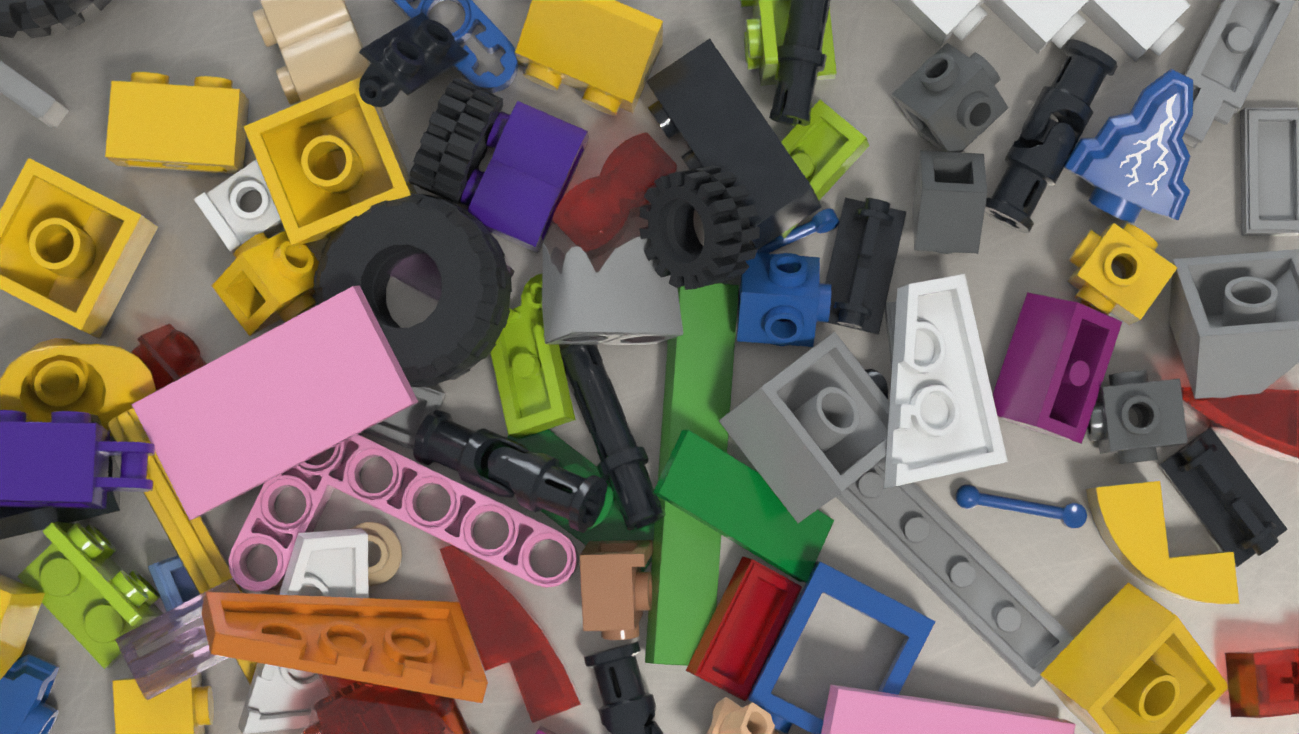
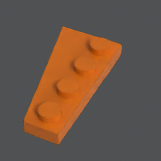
M224 592L205 593L201 614L210 654L476 703L483 702L488 681L460 602Z

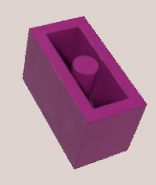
M1027 292L993 392L997 417L1031 431L1082 444L1122 321L1078 302Z

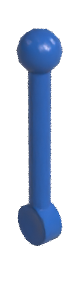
M833 209L822 210L814 215L811 221L794 228L785 239L779 235L758 249L757 253L773 252L815 232L820 234L829 232L838 226L839 219Z
M971 484L960 486L955 494L957 504L964 509H972L980 505L1058 519L1068 528H1079L1087 520L1085 508L1077 503H1069L1064 507H1057L980 493Z

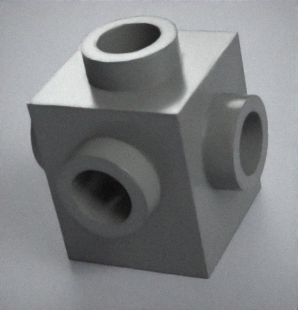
M948 43L927 59L911 77L892 93V96L917 133L943 152H962L1009 108L995 87L1001 79L992 65L980 54L974 52L968 57Z
M1147 370L1109 375L1110 386L1100 388L1087 427L1089 440L1099 442L1100 454L1118 452L1119 464L1158 460L1157 448L1188 443L1180 379L1149 382ZM1130 408L1138 416L1136 427L1131 424L1128 418Z

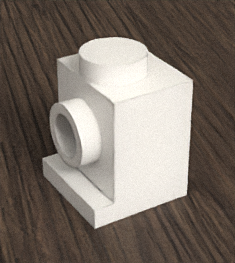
M257 159L207 194L203 192L194 199L231 253H234L238 247L258 233L264 232L270 238L284 228ZM251 190L260 192L262 197L260 207L254 212L242 211L240 207L241 197Z

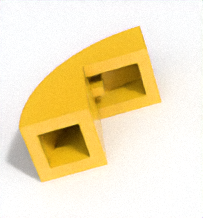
M1160 481L1086 489L1089 508L1100 536L1116 559L1135 577L1152 588L1179 599L1213 604H1240L1234 552L1169 557Z

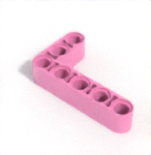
M357 434L336 445L333 455L327 462L321 465H312L310 462L305 461L265 482L235 541L228 560L229 570L233 579L244 589L260 592L276 590L281 587L298 533L314 531L334 488L537 586L545 588L555 587L568 581L576 571L578 553L572 540L562 532ZM374 457L386 459L391 465L393 472L391 483L385 490L379 493L368 492L360 481L362 466L366 461ZM429 485H441L450 495V509L445 517L440 520L427 521L420 515L417 509L418 495ZM294 486L301 490L305 496L306 509L299 520L293 523H285L276 513L275 501L282 490ZM489 512H496L502 515L507 521L509 528L507 540L496 549L482 547L474 536L476 521L480 516ZM544 540L557 541L564 547L567 554L565 568L555 577L541 576L534 570L531 563L533 549ZM260 544L268 545L273 549L278 562L276 572L266 581L255 579L247 568L249 553Z

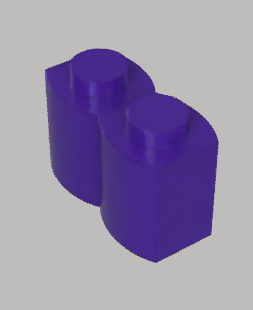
M517 101L511 114L501 111L496 118L487 140V146L495 149L492 159L485 172L479 169H475L472 172L462 194L461 204L468 206V212L481 221L490 233L538 253L589 141L588 131Z

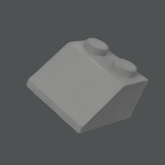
M1299 249L1173 259V265L1178 268L1173 273L1171 280L1169 323L1195 399L1229 398L1237 395L1260 394L1299 363Z
M834 331L721 418L719 422L793 518L799 523L842 493L886 456L890 402Z

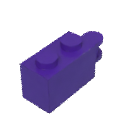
M0 410V507L106 509L107 491H153V480L147 479L148 456L155 454L154 444L110 441V431L97 423H91V414L85 412L56 411L51 413V422H26L27 413ZM109 456H121L120 478L108 477Z

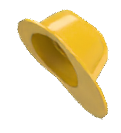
M53 338L39 342L8 365L0 378V410L27 413L26 422H51V413L56 411L85 412L97 415L102 426L108 430V423L113 418L133 409V403L156 392L152 373L138 356L121 347L103 344H81L72 339Z

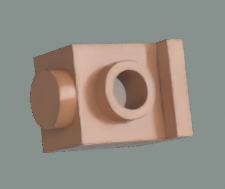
M652 540L589 541L579 555L583 631H601V637L607 640H628L640 635L639 622L643 616V611H651L652 575L651 572H641V567H645L653 553Z

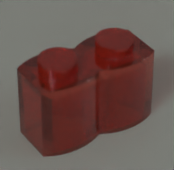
M647 132L625 140L609 155L602 167L600 176L592 177L579 183L563 197L553 215L552 220L555 229L571 247H581L589 260L603 255L623 237L631 218L639 216L640 207L651 204L644 198L648 188L657 187L654 181L661 176L677 172L678 165Z

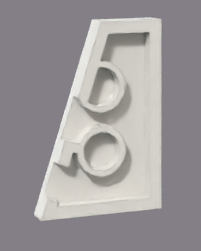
M965 274L912 283L897 288L884 489L1008 462Z
M362 528L298 533L279 595L369 598L368 534ZM257 663L238 728L243 734L323 726L317 723L369 697L370 683ZM370 712L362 717L363 722L370 721Z

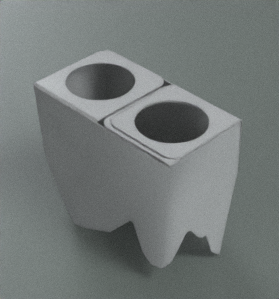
M636 237L616 248L599 272H595L587 254L581 247H571L565 256L555 246L550 257L547 247L542 243V310L545 344L597 345L603 343L605 345H653L683 335L678 288L669 284L670 276L661 278L654 269L659 264V259L648 261L644 250L652 247L650 238L641 239Z

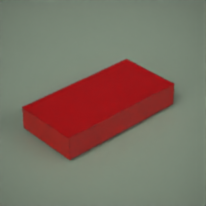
M742 556L686 671L746 702L802 586L759 562Z

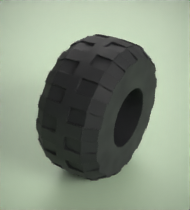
M411 193L410 196L391 201L385 200L372 205L369 210L358 217H353L350 221L339 227L328 238L321 251L322 256L318 269L315 271L313 288L315 290L316 306L352 286L360 285L411 387L435 386L447 380H455L470 372L471 368L489 355L497 345L495 343L503 328L506 327L510 314L509 305L512 282L511 274L508 272L504 258L505 254L497 239L491 235L481 221L467 210L448 200L426 194ZM416 255H429L435 261L441 275V296L435 310L423 322L409 328H401L392 319L386 305L387 284L392 272L403 261Z

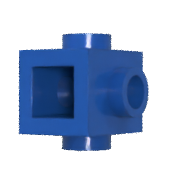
M756 253L754 259L746 260L749 268L741 274L737 341L773 344L776 346L814 347L816 322L829 321L831 305V284L820 283V257L799 256L793 253Z

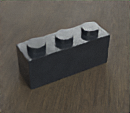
M710 38L646 81L657 99L655 103L648 107L649 111L668 139L680 133L690 148V151L681 156L687 168L721 167V173L730 171L737 176L733 187L745 185L750 194L743 202L745 206L753 204L756 206L758 215L749 217L750 226L760 227V238L752 240L757 249H760L822 207L812 186Z

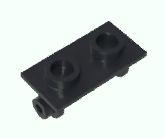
M422 12L360 50L359 53L371 63L360 79V97L369 105L385 107L394 101L401 90L407 96L465 60L469 53L455 42L454 36L447 27L435 20L429 19Z
M845 197L825 284H831L829 321L825 323L879 335L906 211L890 208L889 202L879 199L866 198L865 202Z
M1211 427L1159 464L1224 552H1234L1235 567L1240 566L1254 554L1260 556L1279 542L1277 537L1288 530Z

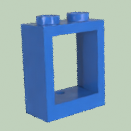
M816 561L809 579L804 584L747 699L771 714L775 725L774 728L788 734L792 724H795L812 734H821L823 719L771 692L822 593L905 636L877 692L899 695L936 621L820 561Z

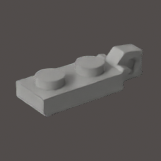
M1296 0L1221 1L1184 74L1193 79V116L1182 137L1185 144L1196 148L1198 142H1203L1213 120L1227 125L1233 114L1242 108Z

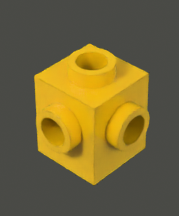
M1113 223L1103 230L1100 235L1093 230L1086 234L1068 260L1077 268L1067 282L1079 290L1075 298L1081 304L1108 316L1110 313H1113L1128 325H1132L1142 319L1178 267L1155 252L1158 243L1146 232L1132 224L1127 223L1122 229ZM1111 263L1117 265L1121 270V279L1112 272Z
M286 231L271 238H268L264 232H261L248 239L233 253L236 259L211 285L247 334L252 336L280 319L285 323L316 306V300L313 298L315 294L313 288L315 271L318 269L319 261L306 244L292 246Z

